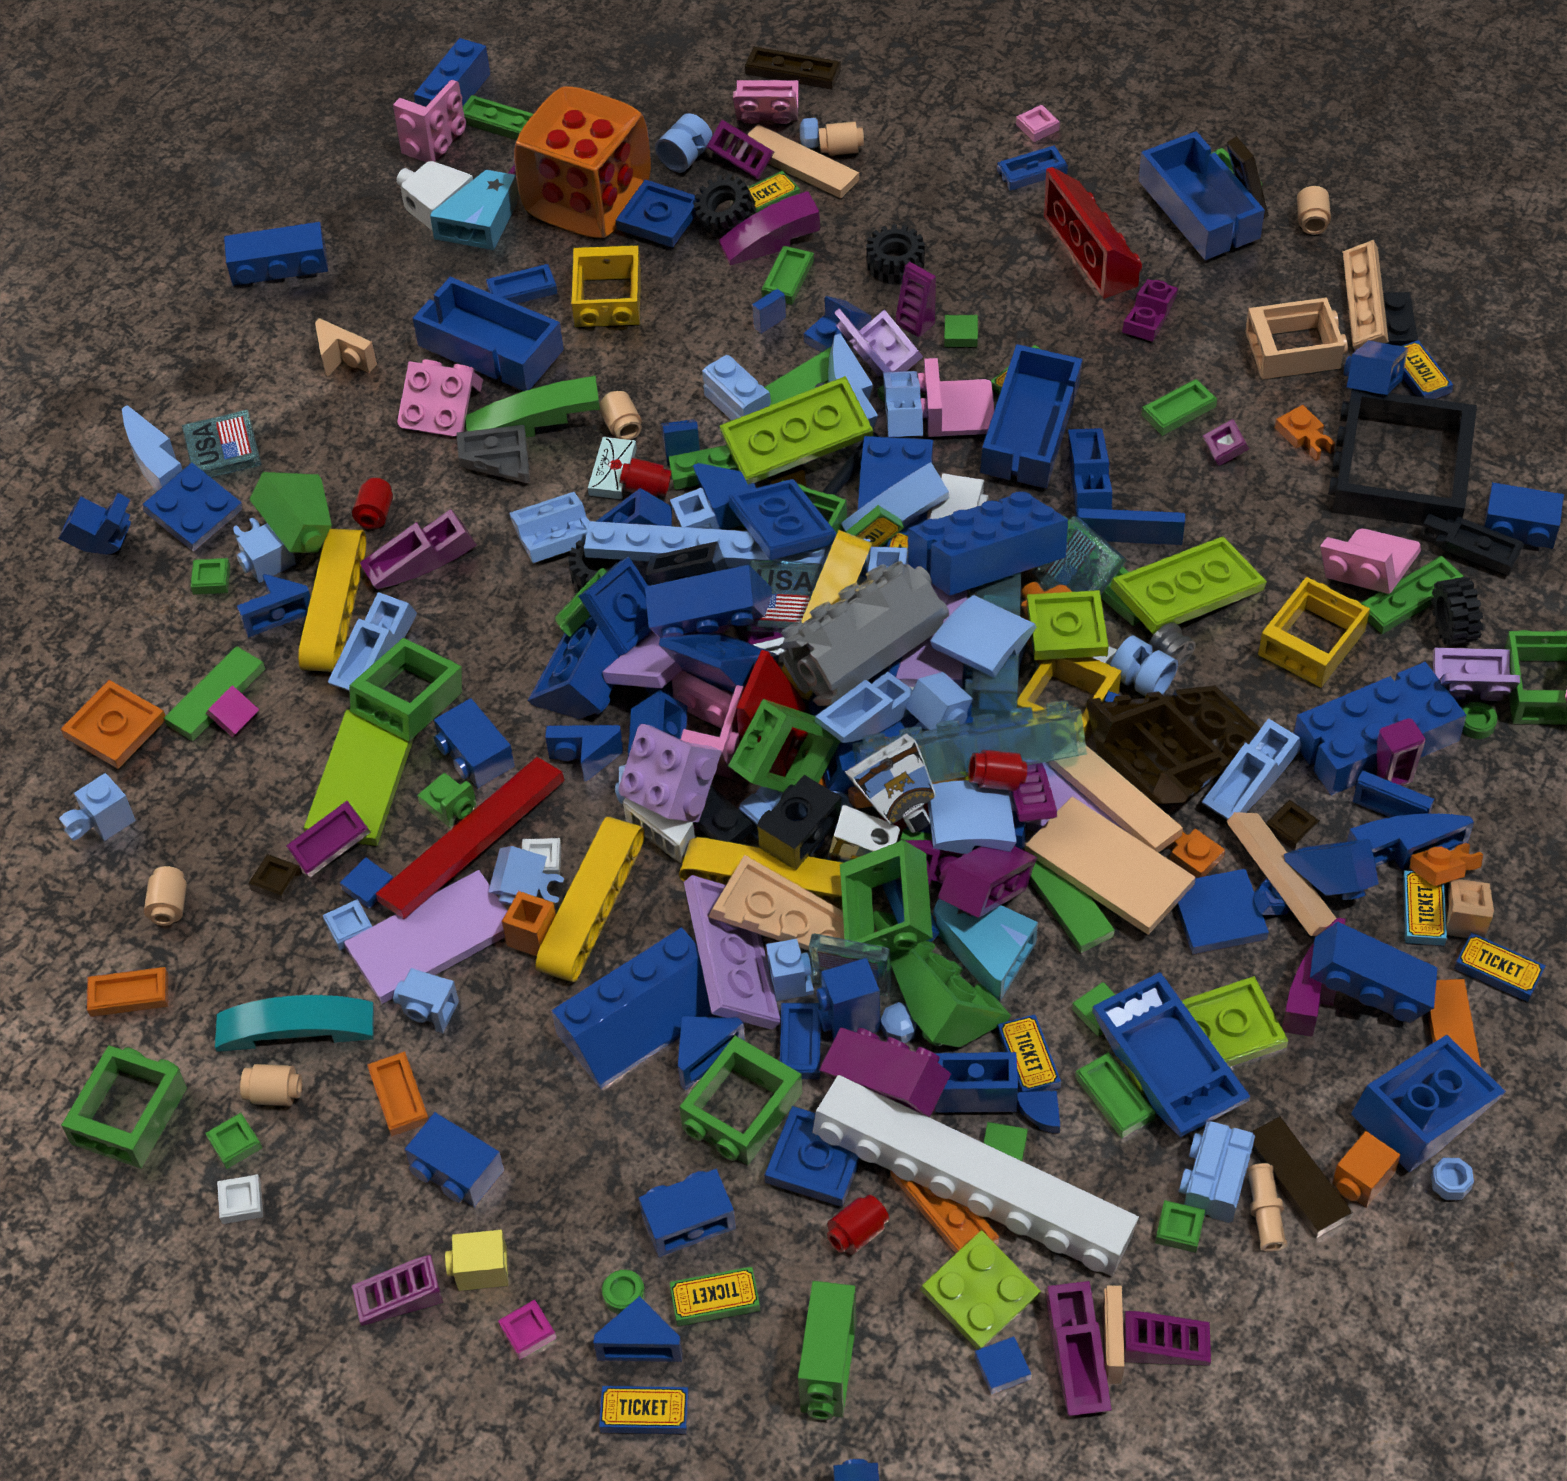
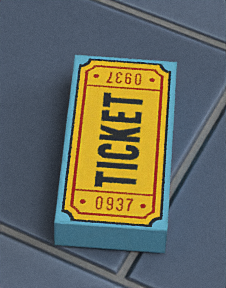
M1404 870L1402 879L1405 943L1445 946L1447 931L1444 883L1434 886L1414 871Z

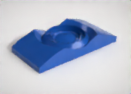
M1161 972L1092 1007V1012L1115 1055L1132 1071L1141 1084L1152 1108L1178 1136L1182 1137L1250 1100L1248 1092Z

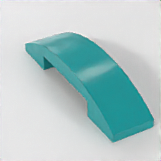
M295 995L262 999L237 1005L217 1013L215 1050L219 1052L256 1049V1041L323 1035H332L334 1043L374 1040V1003L368 1000L343 996Z

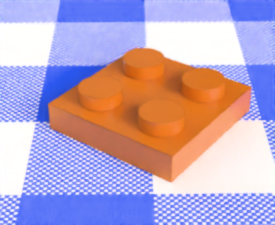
M108 680L61 728V732L67 740L119 769L165 721V713L159 707Z

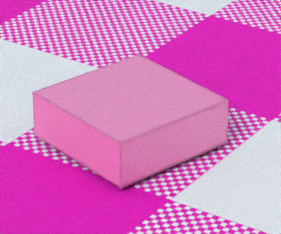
M1043 105L1016 116V125L1033 142L1059 131L1060 122Z

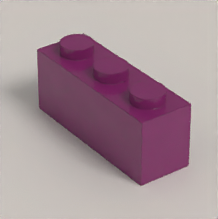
M979 846L977 849L968 854L965 853L962 857L945 865L939 878V883L942 884L938 898L980 918L1026 890L1037 857L1016 846L1013 847L1011 852Z
M840 1027L819 1069L833 1081L837 1075H840L927 1117L931 1116L951 1075L949 1071L938 1063L940 1057L935 1053L922 1047H918L916 1052L911 1051L909 1046L891 1037H888L886 1042L881 1041L880 1037L864 1028H858L857 1032Z

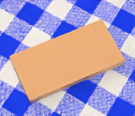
M1073 796L1057 811V817L1050 819L1025 845V851L1036 856L1038 862L1147 935L1155 929L1195 885V876Z

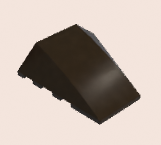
M1216 685L1177 689L1173 695L1163 696L1159 691L1149 692L1145 698L1131 699L1129 695L1115 696L1113 702L1104 703L1100 698L1088 699L1086 704L1098 756L1155 804L1186 802L1228 767L1244 743L1250 744L1261 729Z

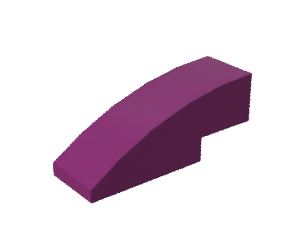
M809 191L788 197L764 208L741 222L719 240V245L730 266L780 252L783 246L790 247V239L820 231L819 210Z
M450 509L423 529L417 522L362 560L360 564L376 589L400 584L436 570L477 546L463 522Z
M1338 917L1327 928L1337 921L1345 925L1346 919ZM1314 943L1298 967L1289 991L1282 1029L1286 1033L1313 1037L1319 1003L1332 1006L1334 1003L1336 991L1310 978Z
M1090 1281L1047 1286L1045 1288L1047 1310L1067 1415L1074 1416L1112 1411L1099 1323H1096Z

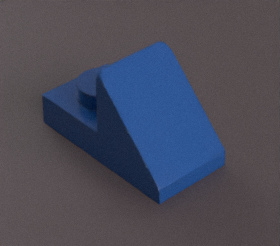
M826 296L824 298L825 315L803 333L804 343L819 352H823L832 346L834 335L841 333L847 342V338L836 326L840 319L834 312L839 308L859 331L872 320L871 315L848 301Z
M263 574L262 577L267 595L237 605L248 638L307 616L311 599L307 586Z
M620 725L546 726L545 738L549 759L563 761L581 759L584 782L590 780L623 753Z

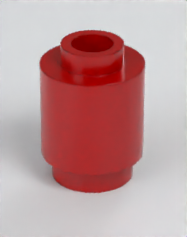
M632 458L630 464H623L619 483L626 484L625 492L634 493L641 488L655 497H666L672 470L664 469L662 464Z
M370 478L360 486L352 510V517L360 526L367 529H376L385 524L393 500L391 485L381 478Z
M982 750L981 753H972L968 769L969 782L978 784L979 788L1016 791L1019 785L1024 784L1026 781L1027 763L1022 761L1020 753Z
M867 1195L865 1198L858 1197L828 1221L827 1227L829 1232L827 1233V1238L838 1252L854 1255L884 1231V1225L889 1221V1214L884 1205L873 1195Z

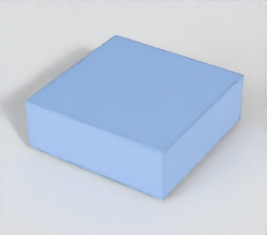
M358 899L323 915L324 922L339 950L345 948L344 942L372 927Z

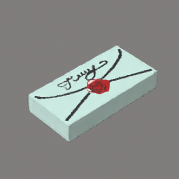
M602 438L588 485L589 496L623 499L626 484L619 483L623 464H630L632 458L635 457L637 450L635 440Z

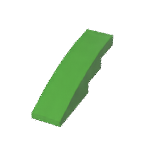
M596 376L545 385L493 402L466 415L467 431L524 425L526 438L535 437V427L568 423L567 414L600 410Z

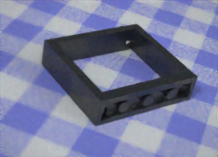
M1352 388L1350 401L1342 402L1339 420L1346 422V425L1339 426L1336 446L1342 447V452L1335 451L1332 472L1338 473V478L1331 477L1328 495L1335 496L1332 513L1420 526L1423 525L1428 514L1444 520H1456L1457 516L1463 518L1466 506L1477 405L1394 393L1384 395ZM1358 418L1457 431L1449 498L1349 484Z

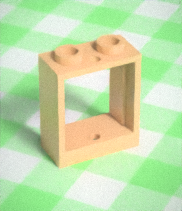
M1327 297L1248 308L1245 332L1262 380L1341 369L1343 354H1347L1348 351L1347 338L1345 334H1340L1338 328V314L1336 310H1331ZM1317 328L1323 343L1322 345L1277 351L1272 334Z

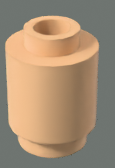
M856 121L826 124L825 128H819L821 154L829 153V156L859 153L858 147L864 146L863 127L857 128Z
M1320 186L1306 187L1296 197L1298 223L1305 233L1311 235L1320 234L1327 229L1331 221L1329 193Z
M612 391L606 394L599 403V412L611 434L618 439L632 440L637 437L642 430V419L630 396L624 391Z
M170 866L159 867L154 870L153 875L148 879L144 914L157 925H171L179 921L183 916L187 882L181 870Z
M254 1064L252 1068H244L240 1081L242 1100H250L251 1104L291 1106L294 1099L301 1096L302 1075L296 1074L294 1066Z

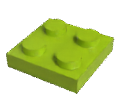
M1100 590L1027 594L1028 619L1030 622L1035 623L1037 627L1031 635L1034 660L1108 656L1109 645Z
M982 1230L920 1288V1291L977 1350L984 1348L1041 1293L1035 1284Z

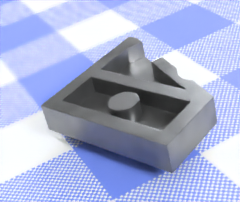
M524 425L457 432L460 467L524 483L530 482Z

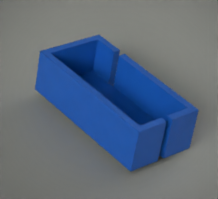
M1197 131L1141 152L1139 182L1204 260L1230 251L1231 244L1237 248L1261 238L1265 209L1215 152L1211 154V147Z
M451 276L433 295L434 301L429 299L412 318L419 347L461 365L472 367L475 371L496 380L501 376L503 383L522 391L530 390L564 350L559 321Z
M1016 344L982 447L980 473L1008 480L1011 479L1012 475L1017 476V482L1047 489L1071 408L1078 391L1083 359Z
M1015 492L1009 497L999 499V502L986 501L980 506L967 510H957L951 515L938 519H928L922 524L908 528L907 564L914 569L918 566L924 568L929 573L932 584L950 596L1065 558L1068 519L1056 512L1052 507L1032 497L1031 494Z
M1425 661L1397 673L1395 681L1389 676L1298 714L1294 734L1300 737L1302 746L1300 753L1309 765L1315 763V774L1332 796L1355 786L1362 770L1377 776V741L1381 728L1407 718L1414 720L1426 739L1421 753V757H1424L1459 742L1467 715L1446 687L1441 685V681Z

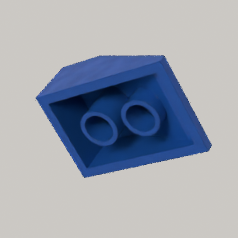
M864 436L858 510L926 464L931 462L933 465V440ZM929 510L919 515L918 520L907 525L899 532L908 534V528L928 520Z
M720 632L660 638L659 646L685 672L722 691L727 690L733 694L737 685L746 687L760 651L765 650ZM769 651L778 664L780 655Z
M1445 1035L1369 1083L1351 1115L1371 1135L1399 1153V1163L1408 1172H1411L1441 1151L1503 1097L1506 1091L1448 1035Z

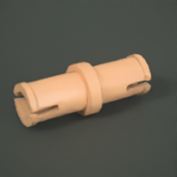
M1268 1163L1255 1164L1248 1167L1246 1173L1249 1178L1253 1200L1250 1204V1212L1252 1216L1256 1217L1260 1249L1265 1252L1279 1251L1288 1245L1281 1218V1212L1284 1211L1283 1201L1277 1197L1273 1166Z

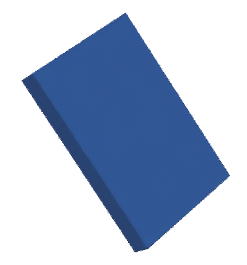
M794 479L729 495L730 508L769 560L832 545L836 532Z

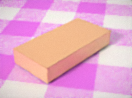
M1107 1285L1104 1289L1102 1303L1105 1369L1109 1384H1122L1124 1373L1122 1286Z

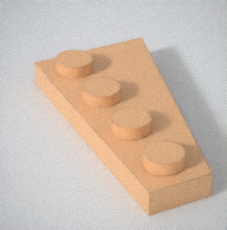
M746 855L743 856L708 916L709 918L779 941L797 938L800 948L815 953L821 952L857 960L862 959L845 949L842 910Z

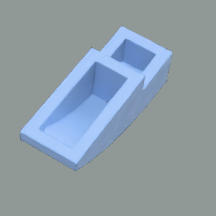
M841 333L834 335L829 355L828 381L832 382L844 376L847 377L874 430L878 415L869 402L873 384Z
M917 371L883 372L888 437L923 436V411Z
M126 405L122 408L123 423L135 460L143 476L157 492L183 470L181 463L176 460L170 438Z
M930 462L872 499L844 520L841 525L847 531L879 505L900 518L903 526L906 527L918 520L919 515L948 499L949 491Z
M378 592L365 620L358 618L328 683L349 691V685L402 638H405L417 615L413 607L405 601Z
M886 672L872 684L865 679L816 715L815 722L842 743L865 739L885 730L910 713L906 709V705L913 690L891 673Z
M1268 718L1250 744L1244 743L1203 799L1202 804L1226 820L1234 812L1246 813L1274 784L1302 748L1300 737Z

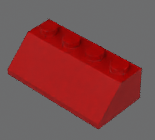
M1053 167L1047 168L1044 218L1102 298L1105 299L1138 287L1139 273L1142 271L1141 260L1127 246L1122 233H1118L1112 226L1107 213L1102 212L1097 206L1093 194L1087 192L1080 181Z

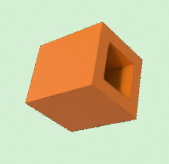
M518 891L502 920L507 946L537 956L539 948L556 916L554 902Z
M1365 1131L1337 1164L1332 1184L1337 1187L1340 1194L1346 1199L1357 1201L1367 1208L1395 1174L1400 1154Z

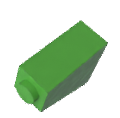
M263 472L249 500L289 552L318 553L332 526L321 477L318 474Z

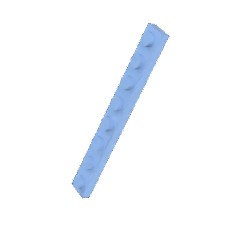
M590 521L584 544L585 557L623 560L630 557L631 560L649 561L650 556L718 541L727 567L750 565L756 569L821 573L832 545L769 560L748 531ZM870 550L860 575L866 576V573L868 571Z

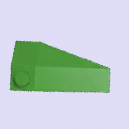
M877 910L873 913L877 931L898 924L894 914ZM923 941L918 943L915 948L898 950L887 954L911 1017L923 1030L922 1036L931 1044L936 1046L945 1044L962 1047L997 1028V1024L1007 1022L1011 1017L1010 1013L982 984L979 983L973 987L960 976L963 968L955 961H949L945 957L933 953L936 948L933 942Z

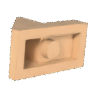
M320 318L315 322L321 358L327 377L342 362L368 373L375 368L377 362L372 341Z
M1463 879L1450 881L1448 888L1449 910L1446 921L1447 935L1469 938L1472 932L1485 938L1494 913L1490 883Z

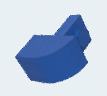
M117 493L107 509L80 497L70 511L58 539L85 552L105 555L117 552L131 524V521H129L130 514L125 512L130 499Z

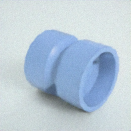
M691 113L684 114L656 142V155L670 170L678 173L685 172L697 157L707 149L706 146L713 136L708 124L697 115Z
M1132 635L1118 648L1110 666L1122 670L1121 683L1126 686L1135 684V691L1143 696H1146L1149 692L1158 691L1163 695L1175 677L1178 669V660L1160 650L1152 652V645Z

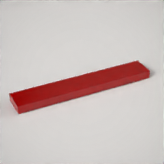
M539 757L534 758L376 893L378 902L405 919L565 781L563 771Z

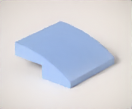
M575 492L509 513L517 535L532 563L568 552L571 548L576 549L575 543L579 540L585 543V536L587 535L590 521L586 517L583 503Z
M973 595L947 618L930 642L933 649L995 678L1011 654L1015 656L1019 654L1037 627L1035 623Z
M969 780L932 784L936 796L927 803L934 849L968 854L976 845L1011 852L1016 844V835L1008 790L979 788L978 784L970 783Z

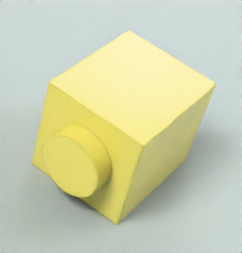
M502 1230L452 1235V1250L445 1252L447 1276H454L458 1291L508 1286L507 1246Z

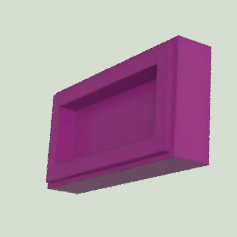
M345 801L287 844L286 847L305 873L311 877L371 833V831L351 804Z

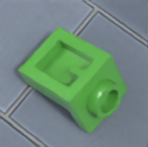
M445 772L417 795L419 804L449 828L458 820L464 819L477 805L473 785L468 781L460 785Z

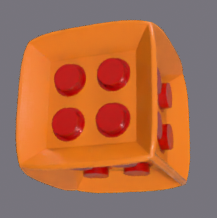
M564 86L554 91L524 125L515 144V172L520 199L525 210L543 222L583 236L605 238L616 230L615 220L643 181H649L651 156L649 137L642 113L624 102L582 88Z

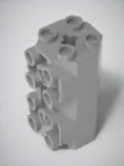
M902 561L896 562L889 567H886L885 564L879 565L866 573L868 579L860 585L853 583L842 589L838 593L840 601L833 605L830 602H825L811 610L810 614L812 617L804 623L797 621L783 629L782 634L785 639L782 642L783 649H789V652L783 656V661L797 687L804 694L810 690L816 694L817 697L812 701L818 706L831 705L865 679L869 680L935 634L942 626L943 620L949 616V610L935 593L931 585V577L924 568L918 566L914 569L909 564H903Z

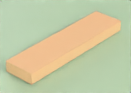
M759 124L747 134L775 152L768 164L840 199L859 182V172ZM741 140L739 142L740 147L742 146L744 140ZM749 145L745 153L750 154L753 146ZM759 150L755 158L760 160L764 153Z
M1374 240L1343 251L1352 346L1355 351L1368 340L1380 343L1389 342L1378 247Z
M1075 738L1050 756L1049 765L1126 832L1158 853L1182 836V826L1080 739Z
M1234 812L1227 820L1229 827L1310 936H1317L1322 933L1337 918L1310 882L1285 862L1284 854L1287 851L1258 813Z

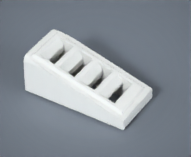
M625 798L623 806L626 822L644 827V836L672 858L682 863L689 840L695 838L693 822L668 819Z

